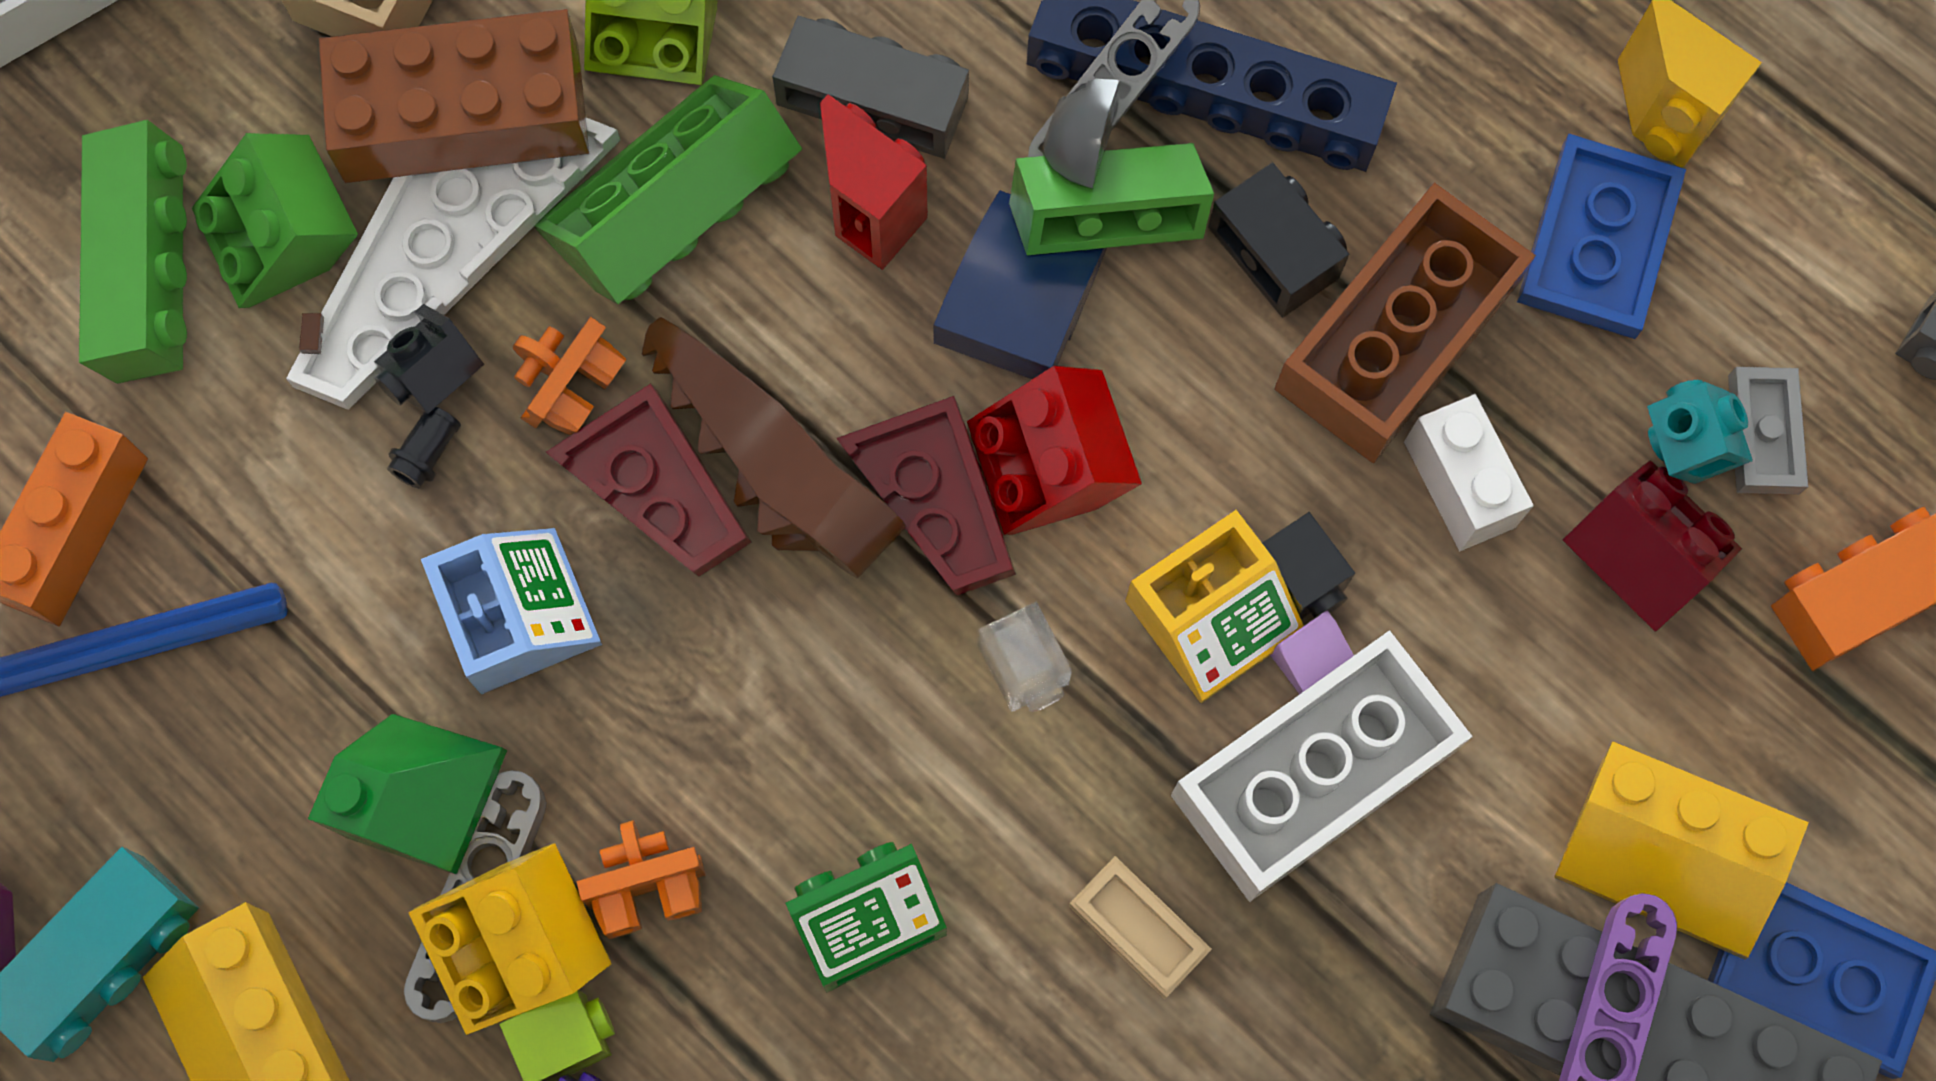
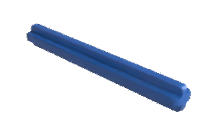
M268 583L0 657V697L283 619L288 614L285 594L278 584Z

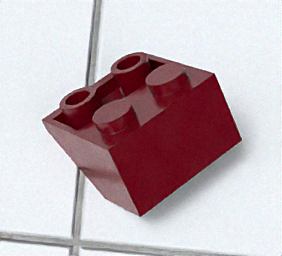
M1649 460L1606 496L1562 540L1656 632L1705 588L1742 548L1734 541L1735 534L1731 527L1720 516L1710 511L1705 513L1687 495L1688 488L1683 480L1669 476L1666 467H1658Z

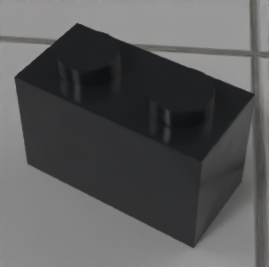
M1272 162L1214 202L1208 228L1283 318L1337 281L1350 254L1347 251L1346 242L1340 231L1328 221L1323 222L1308 205L1307 194L1300 183L1291 176L1285 177Z

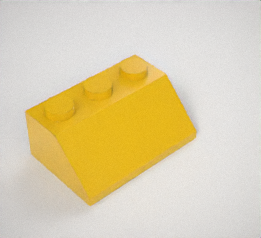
M1612 741L1601 761L1554 878L1615 904L1625 898L1641 893L1655 895L1665 901L1674 912L1677 931L1746 960L1786 884L1809 822ZM1642 910L1640 915L1647 917L1648 913Z
M247 902L237 906L182 936L142 977L190 1081H350L268 912Z

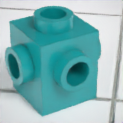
M1690 380L1671 387L1666 391L1667 398L1647 406L1653 424L1648 430L1649 440L1655 454L1661 461L1665 462L1669 476L1696 484L1753 461L1743 432L1744 429L1748 428V417L1741 401L1735 394L1703 380Z

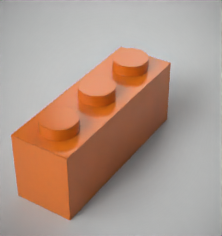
M65 411L0 531V603L60 627L148 460L123 434Z
M1925 506L1890 525L1895 535L1878 544L1872 534L1837 553L1842 563L1824 572L1820 564L1816 563L1784 581L1790 592L1773 603L1771 608L1812 671L1936 605V513L1931 516Z

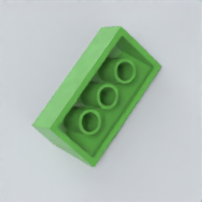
M713 75L553 207L534 227L595 292L616 304H620L623 300H630L642 294L652 283V276L669 261L679 260L692 252L698 244V237L713 224L726 221L737 214L744 205L743 199L761 184L771 183L782 176L789 167L788 161L803 149L765 91Z

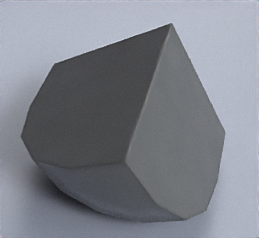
M1094 79L1088 81L1085 89L1073 92L1068 97L1063 96L1057 103L1044 139V155L1051 167L1071 182L1093 189L1112 130L1119 80Z

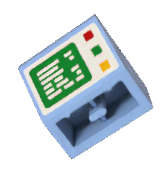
M555 528L482 534L421 559L465 676L480 694L494 690L602 645Z

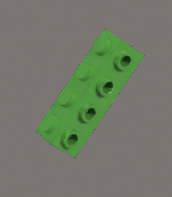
M149 120L82 135L79 363L117 384L183 370V345L187 339V329L183 319V287L187 281V272L183 262V231L187 224L186 212L183 206V175L186 172L187 162L183 146Z

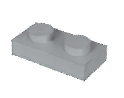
M1735 367L1728 375L1729 392L1739 398L1746 411L1748 428L1744 429L1743 432L1753 459L1752 462L1735 468L1737 493L1801 494L1808 488L1798 368Z

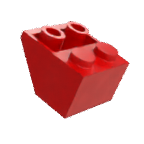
M827 94L820 102L835 236L883 270L928 218L927 165L920 152L910 143L903 139L893 141L877 130L874 121L860 107L851 103L845 107Z
M1053 366L967 420L1004 535H1014L1095 511L1142 484L1103 370Z

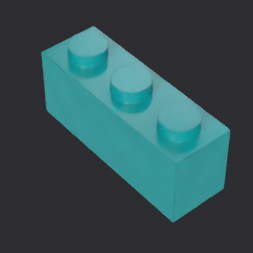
M121 847L0 972V1031L28 1058L54 1062L58 1057L65 1058L69 1056L90 1036L92 1027L89 1024L108 1004L110 1006L118 1004L137 987L141 980V974L138 972L156 953L162 954L169 951L182 936L186 935L190 928L188 920L199 907L144 856Z

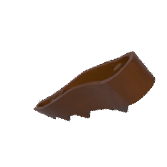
M662 317L649 325L645 334L642 355L657 354L652 368L654 374H672L671 408H695L702 417L697 449L700 454L727 453L739 469L734 496L736 506L742 507L759 504L757 531L762 535H772V546L775 549L819 551L848 574L859 578L907 527L903 520L869 489L838 468L782 404L696 338Z

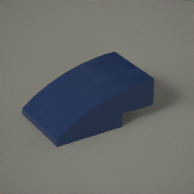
M999 190L962 259L934 322V344L1029 379H1034L1049 368L1058 366L1067 341L1071 340L1107 248L1026 255L1009 205L1011 194Z

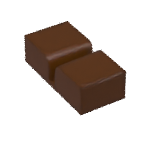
M302 313L299 350L302 354H321V333H323L324 317L321 313Z

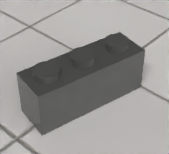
M799 15L796 18L772 76L776 104L778 106L822 119L820 102L829 94L845 107L849 103L860 107L874 121L876 129L891 140L903 139L918 151L943 159L946 158L969 94V69L960 67L957 62L949 57L938 54L925 56L906 50L896 41L886 37L868 38L847 31L841 24L833 20L821 18L815 21Z

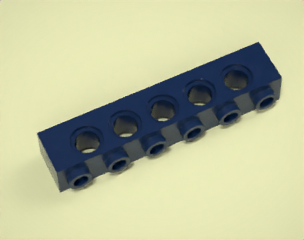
M1042 0L1028 35L1026 65L1035 67L1040 73L1053 79L1070 78L1079 81L1140 2L1134 0ZM1162 9L1161 15L1152 26L1148 24L1143 16L1135 28L1151 35L1159 44L1161 50H1163L1169 43L1170 37L1164 36L1159 32L1169 20L1175 19L1182 23L1187 17ZM1197 21L1194 28L1137 100L1149 103L1155 110L1167 115L1184 114L1206 121L1212 128L1220 132H1241L1263 139L1269 146L1277 150L1287 152L1298 150L1320 157L1325 163L1337 169L1350 170L1355 168L1366 172L1378 144L1397 82ZM1098 39L1105 43V45L1090 47L1081 41ZM1131 39L1125 41L1119 47L1116 53V62L1122 73L1136 76L1142 74L1149 65L1139 60L1141 57L1151 56L1148 46L1140 40ZM1209 74L1217 78L1219 82L1212 84L1204 83L1195 76ZM1253 93H1269L1276 98V101L1265 102L1259 100ZM1324 110L1331 114L1334 119L1322 120L1315 117L1310 111Z

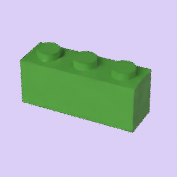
M1188 143L1106 150L1093 189L1066 179L1051 167L1045 156L1016 158L1009 205L1026 255L1203 239L1214 192L1194 144Z

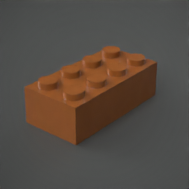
M567 9L319 38L326 151L345 183L590 154L579 45Z
M1434 182L1286 360L1274 390L1374 464L1518 286L1536 255Z

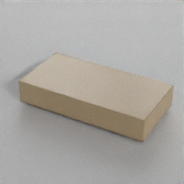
M1116 856L1069 903V907L1164 1000L1212 950Z

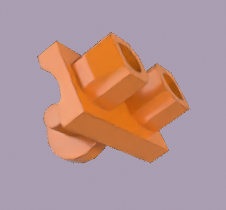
M590 317L561 359L554 353L564 339V335L557 329L549 326L538 342L527 336H519L513 345V350L524 360V363L514 378L522 385L530 387L540 372L549 376L520 417L522 420L534 428H537L543 421L552 428L568 435L577 433L594 406L569 390L566 385L575 372L578 371L603 389H606L626 361V358L616 348L600 337L606 329L604 325Z
M633 820L620 824L623 843L600 849L605 869L629 862L630 866L576 881L581 901L590 909H593L604 936L608 939H613L642 929L634 899L638 895L658 890L664 915L668 921L702 912L701 886L698 878L706 876L701 856L697 855L695 847L646 860V856L669 850L667 838L664 831L640 838L637 826Z

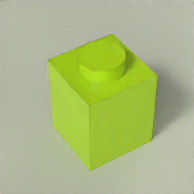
M580 990L499 1024L523 1081H559L560 1077L564 1075H572L612 1055L605 1039L614 1035L615 1031L607 1011L599 997L588 1001L586 994Z

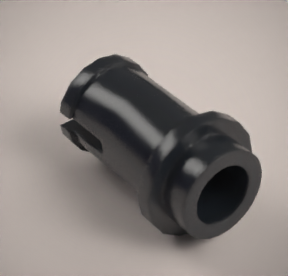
M435 407L428 414L423 411L422 416L400 449L392 448L389 452V457L392 461L387 470L400 481L418 489L421 488L424 481H433L436 473L432 469L453 435L460 429V422L439 407Z

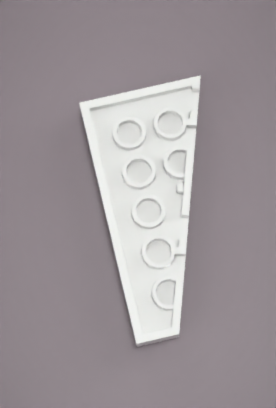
M586 118L590 154L393 177L321 312L324 317L323 333H321V354L299 353L286 378L291 386L349 410L376 383L374 377L381 370L374 361L387 350L389 341L400 331L409 327H415L421 321L414 311L425 304L445 315L620 141L617 129Z

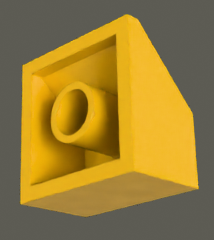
M1652 0L1618 58L1632 135L1643 142L1647 150L1655 157L1670 161L1677 167L1684 168L1723 119L1762 62L1672 0Z

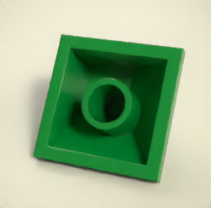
M391 714L334 757L308 819L347 839L457 875L507 750L497 745Z

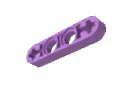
M1644 893L1633 895L1621 900L1611 908L1604 924L1559 1081L1636 1080L1677 931L1674 912L1665 901L1657 896ZM1642 910L1648 913L1646 922L1650 927L1656 929V936L1645 938L1639 943L1635 959L1648 960V968L1634 960L1614 958L1615 950L1620 954L1631 951L1635 939V929L1625 924L1626 918L1640 914ZM1613 973H1624L1633 978L1638 985L1640 991L1639 1002L1631 1012L1626 1013L1616 1010L1606 999L1604 993L1605 983ZM1597 1038L1612 1043L1619 1051L1621 1057L1620 1069L1610 1080L1596 1077L1586 1065V1049Z

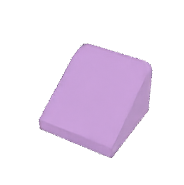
M1325 611L1279 643L1270 656L1300 695L1354 655L1336 621L1328 611Z

